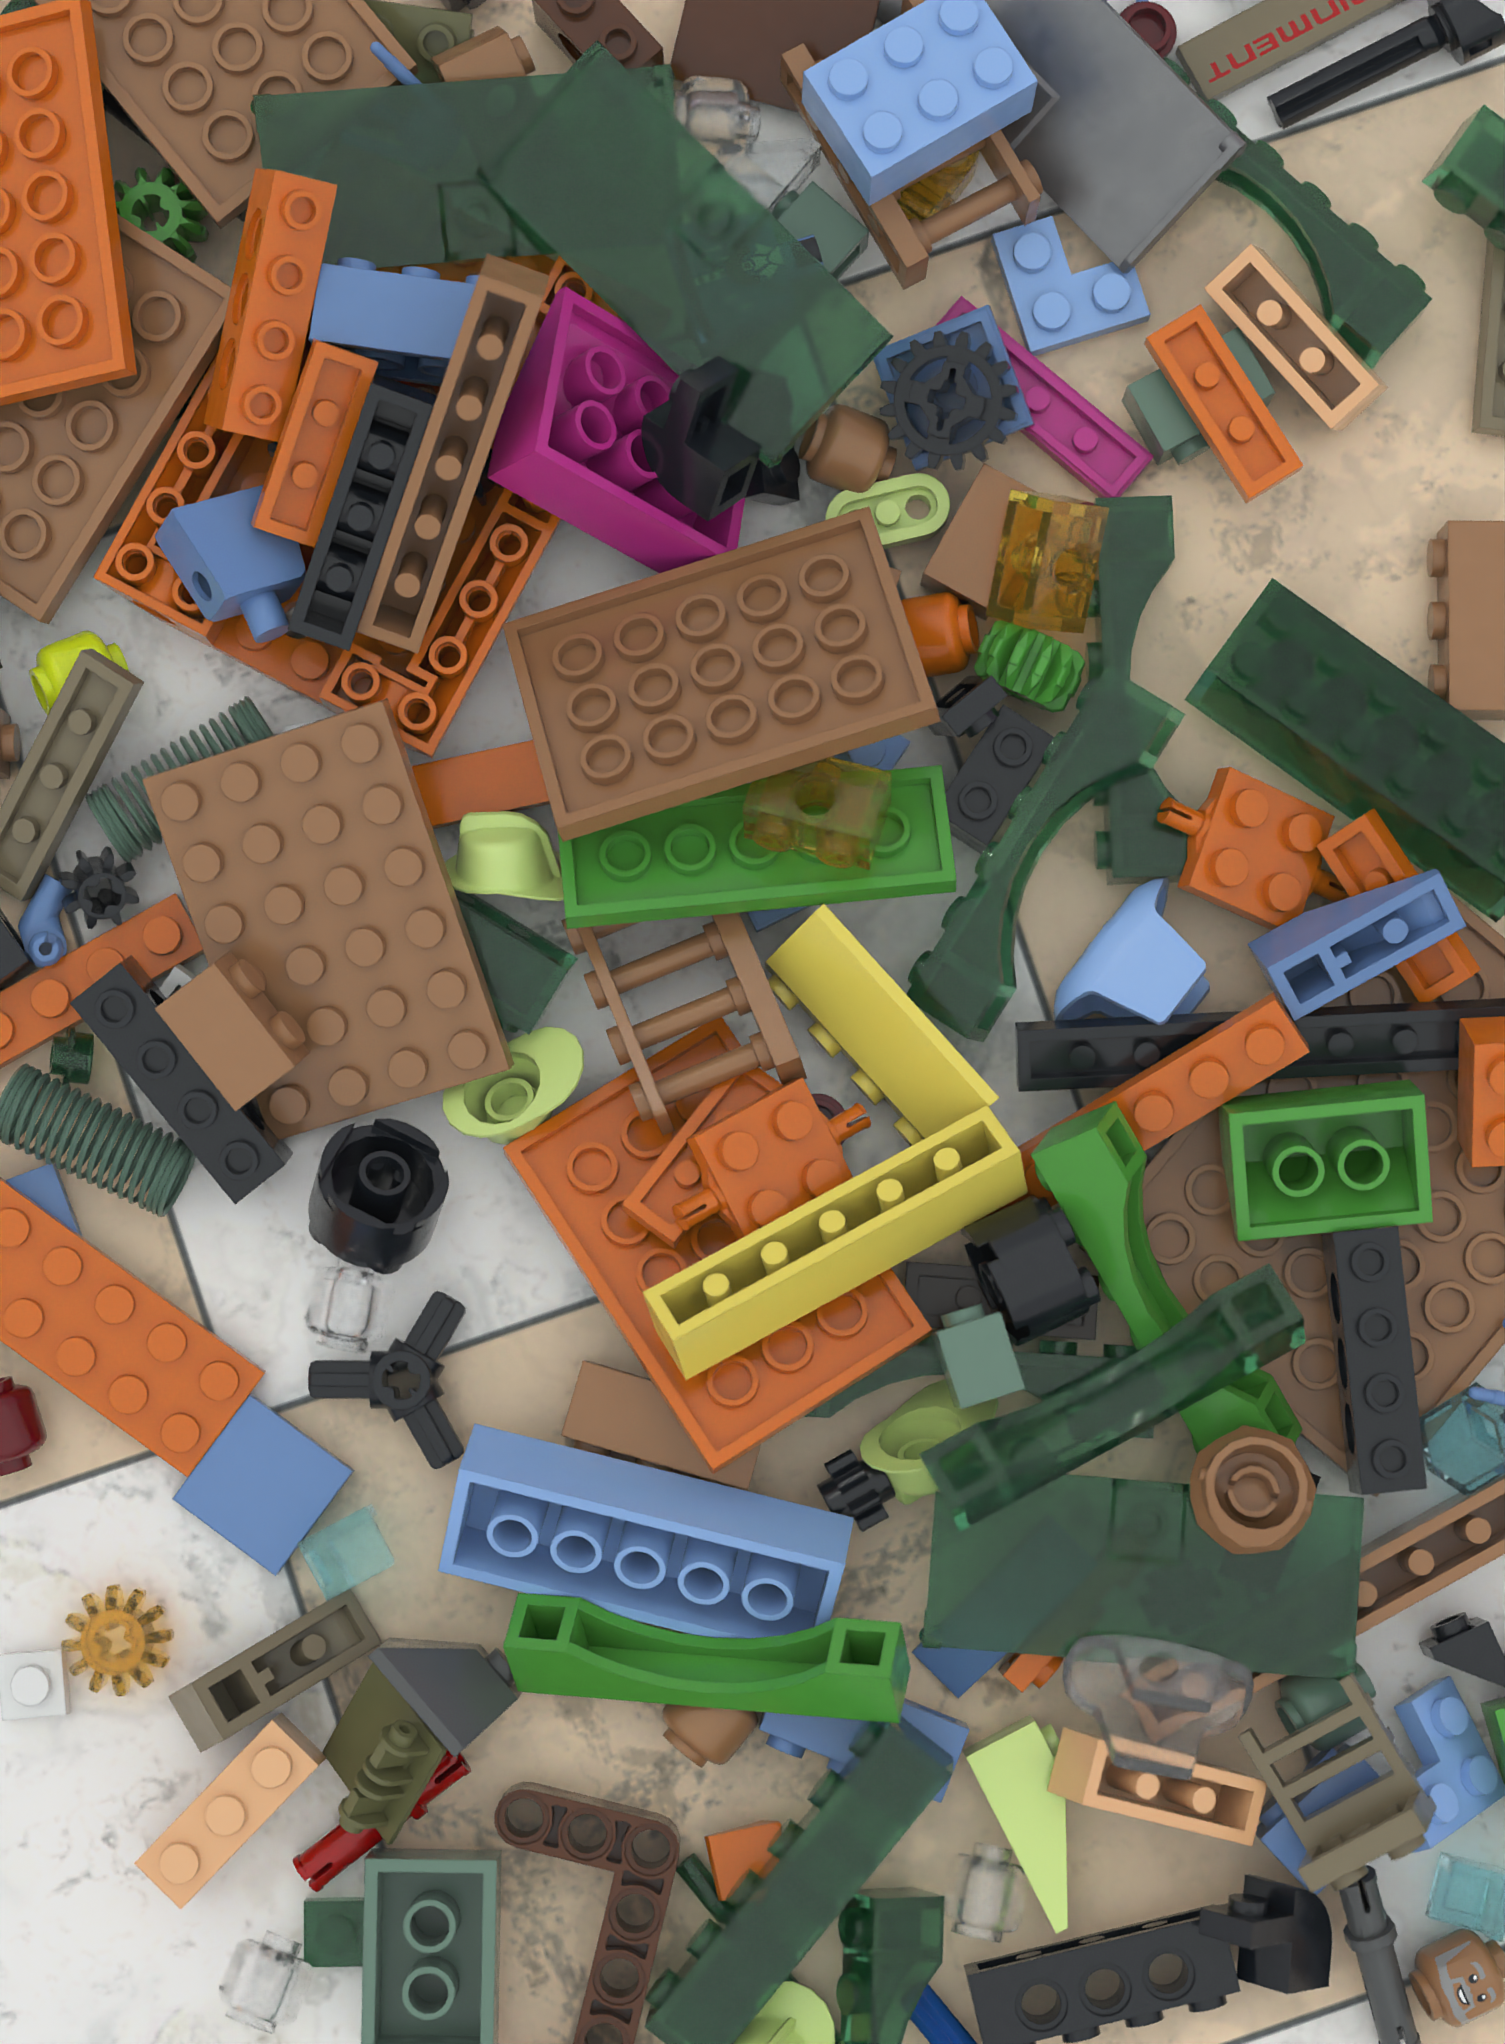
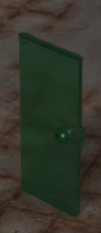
M596 41L583 53L500 146H497L480 164L476 171V174L489 187L491 186L678 376L687 369H697L718 355L739 369L722 420L762 447L758 459L768 469L782 461V457L796 444L795 441L894 337L772 215L767 207L731 171L720 163L599 41Z
M670 64L652 65V67L281 95L257 94L253 95V100L250 104V109L255 115L262 169H275L338 185L322 263L337 265L339 258L350 257L370 261L376 265V269L440 263L480 262L485 260L487 253L502 259L560 254L561 252L576 253L667 245L665 229L685 225L673 104L675 99L673 87L675 74Z
M937 1464L927 1606L924 1611V1624L919 1632V1639L922 1642V1648L940 1649L941 1647L1334 1678L1335 1681H1339L1351 1672L1356 1676L1358 1667L1356 1665L1357 1645L1355 1642L1364 1498L1315 1494L1312 1512L1302 1530L1281 1550L1256 1554H1232L1217 1544L1197 1525L1190 1500V1484Z

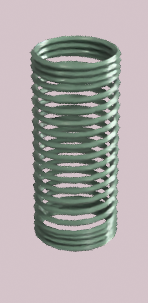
M245 696L244 700L239 699L238 704L234 703L233 707H228L231 717L247 744L273 735L249 697ZM219 712L218 717L235 747L245 745L223 712ZM209 718V724L224 750L234 748L215 719ZM199 724V729L213 754L222 752L206 726ZM190 730L189 735L202 757L211 756L196 732ZM180 736L179 740L191 761L199 760V757L185 736ZM170 741V748L181 765L188 763L176 743ZM160 748V753L169 768L177 767L166 749ZM151 754L150 759L158 772L165 771L157 756ZM141 759L140 764L148 776L153 775L154 773L146 760ZM131 765V772L148 798L142 781L144 778L137 767ZM122 771L121 777L136 799L150 827L139 814L117 778L112 777L111 783L127 806L141 834L127 817L107 784L102 783L101 787L97 786V790H92L91 794L87 793L85 798L96 820L116 851L125 862L131 863L132 859L137 860V856L142 857V846L152 851V841L162 845V835L154 813L146 804L128 774Z
M27 1063L21 1065L12 1075L0 1096L1 1142L6 1145L14 1143L15 1149H24L27 1155L35 1153L36 1159L41 1160L45 1158L46 1164L51 1165L55 1163L56 1168L59 1170L66 1168L67 1174L70 1175L76 1172L77 1179L86 1178L88 1184L97 1183L98 1189L107 1187L109 1194L117 1192L118 1198L124 1199L128 1197L130 1204L138 1202L139 1208H145L147 1212L151 1211L152 1214H157L158 1217L165 1216L180 1195L196 1159V1156L179 1137L173 1142V1132L166 1133L163 1137L164 1131L162 1127L156 1128L152 1133V1122L146 1123L142 1128L143 1120L141 1117L136 1118L132 1122L133 1116L131 1112L126 1113L122 1117V1109L120 1107L112 1112L111 1103H106L101 1107V1098H96L91 1102L92 1097L90 1093H86L81 1097L80 1088L73 1089L71 1092L70 1083L61 1086L59 1078L53 1079L50 1082L51 1078L48 1073L42 1075L41 1070L36 1069L34 1066L30 1067ZM52 1092L51 1097H50V1099H49V1101H48V1103H47V1105H46V1108H45V1110L43 1111V1113H42L40 1119H39L38 1122H37V1119H38V1117H39V1115H40V1112H41V1110H42V1108H43V1106H44V1104H45V1102H46L48 1096H49L50 1093ZM61 1097H62V1100H61V1102H60V1104H59V1106H58V1109H57V1111H56L54 1117L52 1118V1120H51L49 1126L47 1127V1125H48V1123H49V1121H50V1118H51V1116H52V1114H53V1112H54V1110H55V1108H56V1106H57L59 1100H60ZM72 1103V1105H71V1107H70V1109H69V1112H68V1114H67V1116H66V1118H65L63 1124L61 1125V1127H60V1129H59V1126H60V1124H61V1122H62V1119H63L64 1115L66 1114V1112H67V1110H68L70 1104ZM81 1110V1113H80V1115H79V1117H78V1119H77V1121H76V1123H75V1125H74L72 1131L70 1132V1130H71V1128H72V1125H73V1123H74V1121H75V1119H76V1117H77L79 1111ZM92 1114V1116H91V1118H90V1120H89V1122H88V1124H87V1127H86V1129L84 1130V1132H83V1134H82V1131H83V1129H84V1127H85V1125H86V1123H87V1121H88L90 1115ZM109 1128H110V1131H109V1133H108V1135H107V1137H106V1139H105V1141H104V1138H105V1136H106V1134H107V1132H108V1130H109ZM26 1131L25 1140L19 1144L20 1137ZM37 1135L35 1145L30 1149V1143ZM47 1140L46 1148L40 1154V1148ZM57 1146L55 1156L50 1159L52 1150ZM68 1149L66 1160L61 1163V1157ZM79 1153L76 1165L71 1168L73 1159ZM90 1156L87 1169L81 1173L82 1166ZM100 1162V1165H99V1168H98V1172H97V1174L92 1178V1172H93V1170L95 1169V1167L98 1165V1163ZM111 1165L108 1178L102 1183L103 1175ZM122 1169L118 1183L112 1188L114 1179ZM132 1174L129 1187L123 1192L124 1184ZM143 1178L139 1192L133 1197L135 1188ZM149 1189L146 1201L144 1202L145 1193Z

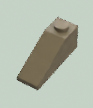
M348 1588L168 1697L201 1753L234 1735L382 1644V1641L351 1588Z

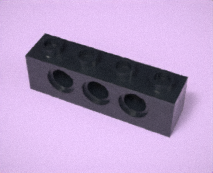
M375 374L357 422L288 630L347 651L350 650L437 395Z
M131 955L71 1001L70 1004L233 1203L237 1204L285 1166L293 1152L267 1126L262 1114L251 1100L235 1112L155 1010L158 1005L166 1000V997Z
M1398 1226L1321 1234L1349 1490L1352 1493L1368 1495L1427 1489Z
M1200 1907L965 1964L964 1969L982 2044H1036V2041L1061 2035L1064 2043H1074L1100 2035V2025L1125 2020L1126 2027L1128 2028L1141 2027L1163 2020L1162 2010L1188 2004L1190 2012H1202L1227 2004L1226 1995L1240 1992L1230 1945L1227 1942L1199 1934L1200 1911L1202 1908ZM1168 1953L1179 1956L1182 1960V1971L1174 1982L1161 1985L1150 1980L1149 1968L1156 1957ZM1109 1969L1119 1975L1120 1981L1117 1991L1110 1998L1104 2000H1096L1089 1997L1085 1992V1985L1089 1976L1097 1970ZM1039 1984L1052 1987L1057 1993V1999L1049 2012L1042 2015H1033L1022 2008V1998L1029 1988Z

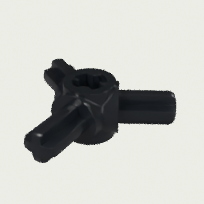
M436 1291L431 1295L405 1341L395 1337L388 1351H371L370 1360H315L311 1362L308 1371V1390L310 1396L315 1399H369L371 1409H387L394 1422L402 1418L404 1419L430 1467L439 1469L455 1461L464 1453V1446L437 1398L445 1394L438 1382V1378L445 1366L438 1362V1359L466 1313L465 1306L453 1297ZM400 1361L408 1362L409 1372L419 1374L421 1380L419 1389L417 1387L409 1388L412 1396L407 1399L400 1397L399 1387L388 1385L389 1371L391 1373L398 1372L399 1368L396 1364Z

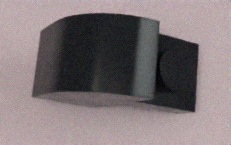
M719 355L695 370L691 368L685 370L674 382L669 393V400L644 415L641 429L644 453L652 472L655 471L658 476L657 480L671 496L707 522L746 496L762 449L761 446L722 420L739 369Z
M1245 1875L1243 1894L1229 1895L1228 1903L1201 1908L1199 1934L1239 1946L1237 1978L1239 1980L1285 1994L1329 1986L1332 1929L1327 1909L1316 1894L1306 1889L1256 1875Z

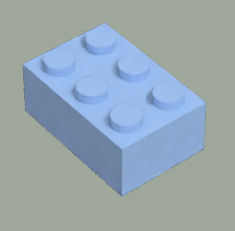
M926 0L803 71L801 102L862 197L870 206L1030 113L1033 107L1038 80L985 0Z

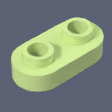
M914 473L875 482L868 491L863 493L849 490L840 492L830 502L825 520L869 506L883 549L926 540L939 533L948 519L950 498L946 488L938 479L928 474ZM913 500H921L929 507V514L923 519H913L907 514L906 505Z

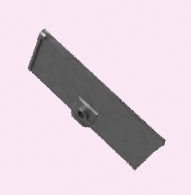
M881 0L877 18L883 25L901 15L902 0ZM985 0L1038 80L1032 111L1002 128V133L1019 161L1027 159L1033 165L1040 178L1043 190L1123 273L1130 272L1211 183L1237 158L1243 155L1248 144L1198 96L1106 0Z

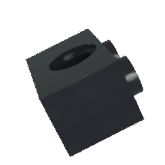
M1004 704L998 711L1000 715L989 725L945 792L951 835L982 855L1057 740Z

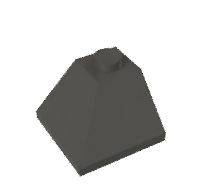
M388 1638L368 1656L453 1757L457 1756L522 1693L518 1692L514 1684L515 1681L506 1656L498 1648H495L488 1654L481 1644Z

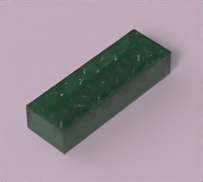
M1272 578L1184 700L1353 821L1375 808L1409 861L1425 872L1437 869L1448 889L1494 922L1499 921L1505 915V743Z

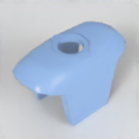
M1167 877L1156 878L1139 885L1125 899L1121 907L1106 924L1103 925L1101 931L1089 943L1056 990L1053 1012L1054 1020L1084 1019L1092 1014H1102L1108 1018L1140 1016L1157 1025H1164L1172 1015L1192 1014L1210 991L1209 982L1203 976L1206 972V963L1163 919L1169 889V879Z

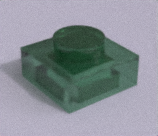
M364 1897L306 1898L304 1900V1967H363Z

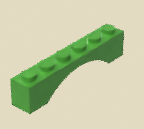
M1116 1101L1051 1128L1031 1154L1035 1162L1037 1177L1042 1186L1055 1196L1073 1230L1076 1243L1085 1248L1097 1269L1099 1283L1104 1294L1111 1301L1116 1302L1130 1326V1336L1134 1346L1142 1355L1147 1356L1160 1378L1161 1389L1167 1403L1173 1409L1179 1411L1190 1430L1196 1453L1198 1454V1452L1216 1439L1244 1425L1274 1432L1292 1439L1295 1444L1303 1428L1273 1376L1243 1361L1212 1339L1185 1311L1166 1284L1152 1253L1144 1222L1142 1184L1147 1155Z
M518 1593L503 1645L518 1692L899 1724L910 1673V1663L901 1622L836 1617L816 1627L786 1635L751 1639L713 1638L678 1633L645 1625L609 1612L578 1597Z

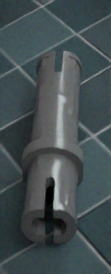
M1366 1865L1369 1871L1365 1876L1348 1887L1339 1890L1348 1923L1343 1930L1345 1940L1351 1950L1356 1952L1379 2037L1378 2043L1401 2044L1400 2040L1404 2039L1405 2044H1421L1393 1945L1397 1938L1396 1927L1383 1907L1377 1885L1376 1871L1373 1867Z

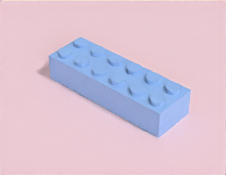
M474 1424L459 1467L438 1571L527 1594L582 1598L625 1618L692 1635L713 1638L749 1639L780 1636L813 1628L831 1619L846 1563L854 1517Z

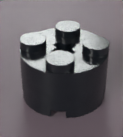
M375 1119L373 1125L353 1128L355 1124L353 1123L343 1127L326 1144L309 1198L308 1213L310 1222L308 1226L312 1238L319 1244H322L336 1257L359 1267L371 1268L380 1274H391L398 1271L404 1263L418 1256L430 1242L448 1191L449 1178L448 1172L444 1171L443 1165L438 1158L440 1154L439 1149L425 1133L412 1125L398 1120Z
M1031 1195L961 1229V1234L970 1241V1243L964 1245L966 1253L992 1310L996 1308L1000 1311L1007 1309L1012 1322L1006 1324L1005 1328L1009 1339L1015 1346L1023 1345L1088 1314L1090 1311L1089 1306L1101 1301L1098 1288L1090 1272L1085 1266L1077 1268L1067 1248L1076 1243V1239L1065 1214L1060 1207L1052 1210L1045 1197L1038 1199L1036 1196Z

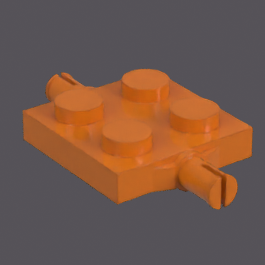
M1232 767L1217 769L1208 798L1198 810L1177 802L1171 797L1166 798L1159 807V809L1165 811L1157 813V821L1159 823L1166 824L1188 835L1187 859L1177 886L1184 891L1270 930L1302 914L1307 898L1311 893H1315L1333 903L1346 899L1349 896L1343 892L1345 889L1336 875L1321 869L1322 854L1316 847V845L1328 838L1335 816Z
M803 1077L785 1083L686 1138L701 1168L704 1190L673 1206L674 1216H684L677 1220V1222L684 1230H689L695 1224L717 1213L718 1216L730 1225L734 1235L739 1240L852 1179L853 1176L843 1158L841 1142L871 1127L869 1116L858 1118L867 1113V1111L860 1103H855L851 1108L828 1120L819 1111Z

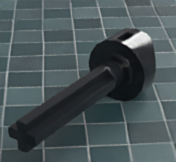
M1427 0L1429 16L1422 17L1408 26L1268 96V104L1279 127L1285 129L1438 52L1442 47L1462 66L1505 44V22L1503 16L1491 10L1479 0Z

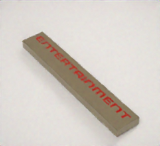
M1264 0L1177 46L1175 54L1199 97L1207 105H1210L1405 0Z

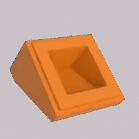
M761 1820L704 1836L718 1901L777 1890L794 1884L783 1827L779 1821Z

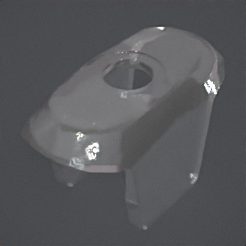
M1100 1634L1081 1637L1071 1647L1063 1667V1683L1066 1695L1079 1709L1098 1721L1101 1734L1114 1766L1181 1780H1190L1192 1777L1200 1740L1205 1737L1220 1735L1235 1727L1246 1713L1253 1696L1254 1682L1252 1671L1242 1663L1224 1655L1168 1640L1120 1634Z

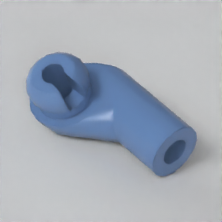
M44 874L18 924L25 952L34 961V965L40 968L51 966L66 955L67 944L59 915L63 909L61 901L72 892V889L64 887L59 880L47 874Z

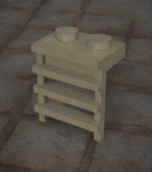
M1352 1672L1339 1680L1350 1699V1702L1266 1748H1263L1252 1728L1245 1730L1238 1736L1307 1851L1297 1870L1311 1893L1328 1884H1331L1334 1891L1348 1887L1368 1873L1369 1870L1365 1864L1386 1853L1393 1861L1415 1851L1425 1843L1426 1839L1423 1834L1427 1832L1437 1808L1431 1796L1427 1797L1416 1779V1771L1410 1761H1405L1394 1742L1395 1736L1389 1727L1385 1728L1373 1708L1374 1702L1369 1693H1364ZM1359 1716L1361 1717L1371 1734L1370 1737L1284 1783L1273 1764L1274 1762ZM1379 1751L1382 1752L1392 1768L1391 1771L1306 1817L1304 1816L1294 1797Z

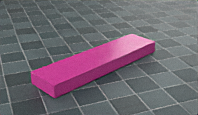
M961 295L936 325L977 308ZM998 326L1035 425L1020 430V432L1112 508L1149 465L1154 456Z

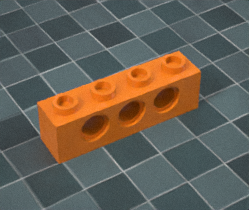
M255 168L203 424L224 431L275 442L279 441L295 394L338 185L275 169Z

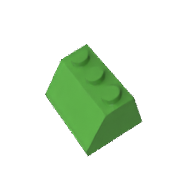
M1411 1080L1238 1096L1218 1107L1222 1162L1237 1241L1433 1222L1425 1095Z

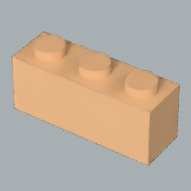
M1250 244L1204 288L1330 429L1342 431L1388 389V386L1263 249Z
M282 1712L279 1713L134 1864L168 1898L182 1909L326 1757Z
M1063 1727L1047 1791L1085 1806L1253 1846L1267 1784L1264 1780L1232 1769Z

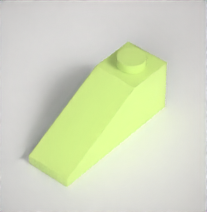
M1029 1715L962 1751L1057 1934L1068 1928L1066 1798L1048 1792L1047 1789L1060 1740L1051 1724L1039 1729L1034 1718Z

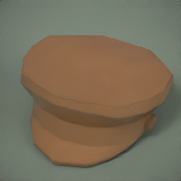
M1245 1425L1216 1439L1198 1452L1190 1476V1500L1197 1525L1217 1544L1232 1554H1256L1281 1550L1302 1530L1311 1515L1316 1494V1486L1309 1468L1292 1439L1268 1430Z

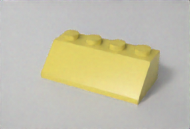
M825 904L820 906L765 961V968L772 974L768 982L775 997L789 1011L799 1004L815 1022L807 1029L809 1034L831 1058L835 1057L840 1051L857 1069L850 1077L852 1082L873 1105L876 1106L884 1099L899 1115L900 1119L893 1124V1127L910 1146L986 1105L990 1107L999 1098Z

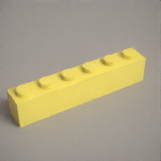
M986 1105L642 1292L656 1333L684 1378L688 1380L1027 1194L1021 1152L991 1109Z

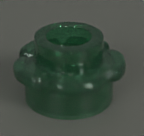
M71 1026L67 1028L65 1037H53L49 1074L61 1075V1086L66 1083L88 1085L93 1060L94 1034L76 1032L75 1027Z

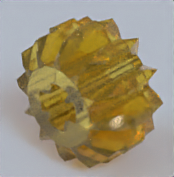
M112 1584L106 1589L105 1604L93 1592L82 1597L83 1607L90 1617L75 1612L68 1614L65 1620L66 1624L70 1628L81 1632V1637H71L63 1640L61 1648L66 1652L78 1650L82 1652L83 1659L73 1663L69 1668L73 1676L82 1674L90 1667L95 1670L89 1683L91 1691L96 1693L101 1691L111 1675L115 1695L125 1696L129 1693L131 1685L130 1675L142 1688H146L154 1682L152 1672L146 1663L161 1668L168 1665L170 1657L165 1652L155 1648L154 1643H165L174 1639V1630L169 1628L154 1630L152 1622L161 1618L166 1613V1609L162 1604L150 1608L145 1613L142 1612L141 1608L146 1600V1590L142 1588L135 1589L124 1605L123 1591L120 1585ZM121 1624L126 1628L124 1639L131 1643L132 1646L131 1650L126 1648L114 1655L110 1652L112 1641L105 1637L104 1634L105 1630L109 1632L118 1628Z

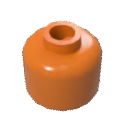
M941 592L901 600L926 677L952 674L965 670L971 654L978 653L979 631L972 605H962L959 598L951 592Z

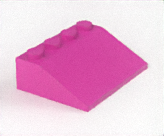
M566 286L558 290L505 405L495 434L487 478L658 573L722 554L738 547L745 498L707 522L664 489L657 480L658 476L655 471L652 472L643 449L641 429L644 415L669 400V393L674 382L685 370L690 368L695 370L699 366ZM732 388L722 420L737 430Z

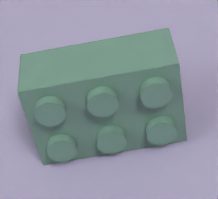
M371 1849L365 1858L361 2044H498L502 1850Z

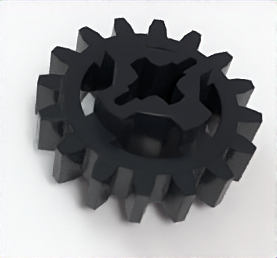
M935 331L933 348L928 350L919 341L914 339L910 342L914 358L909 363L896 357L891 361L893 367L900 373L898 381L881 382L880 388L894 395V403L879 408L880 415L897 418L898 424L887 434L890 440L897 441L908 437L911 442L907 446L905 456L914 460L925 450L929 452L928 468L935 470L939 469L944 456H950L951 463L957 471L964 470L965 454L972 452L981 462L987 461L989 457L984 444L991 439L996 443L1004 445L1008 439L998 429L1001 420L1008 422L1017 421L1018 417L1017 413L1009 408H1005V399L1019 394V389L1015 385H1002L1000 380L1011 369V366L1006 360L993 365L988 362L994 347L987 341L979 346L975 352L970 350V334L963 331L957 337L955 345H948L945 334L942 331ZM946 358L941 373L925 383L914 380L924 367L934 361ZM971 364H974L988 381L991 399L977 395L969 382ZM955 382L957 383L956 394L965 398V405L962 410L952 409L949 418L944 420L942 419L943 408L934 404V397L936 393H947L950 384ZM908 403L920 406L928 418L927 438L914 426L909 415ZM973 419L985 421L983 427L974 436L963 442L952 444L953 440H955L957 429Z

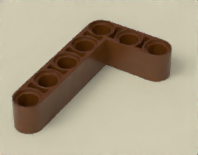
M521 1782L513 1785L503 1794L495 1810L494 1817L497 1833L505 1843L519 1849L615 1872L573 2044H589L586 2037L587 2032L593 2026L600 2023L616 2027L623 2038L622 2044H634L679 1859L681 1837L678 1828L670 1818L660 1813L535 1782ZM523 1798L536 1802L543 1813L542 1824L531 1831H522L515 1828L507 1815L508 1806L513 1801ZM592 1814L600 1818L604 1823L606 1837L600 1844L595 1846H583L572 1837L570 1831L571 1822L577 1816ZM645 1830H656L668 1839L670 1850L663 1859L656 1862H647L635 1853L633 1848L634 1838ZM640 1894L652 1903L654 1915L645 1924L630 1925L620 1917L617 1910L618 1903L625 1896ZM625 1959L636 1967L639 1977L637 1982L631 1987L615 1989L604 1980L602 1975L603 1967L611 1960Z

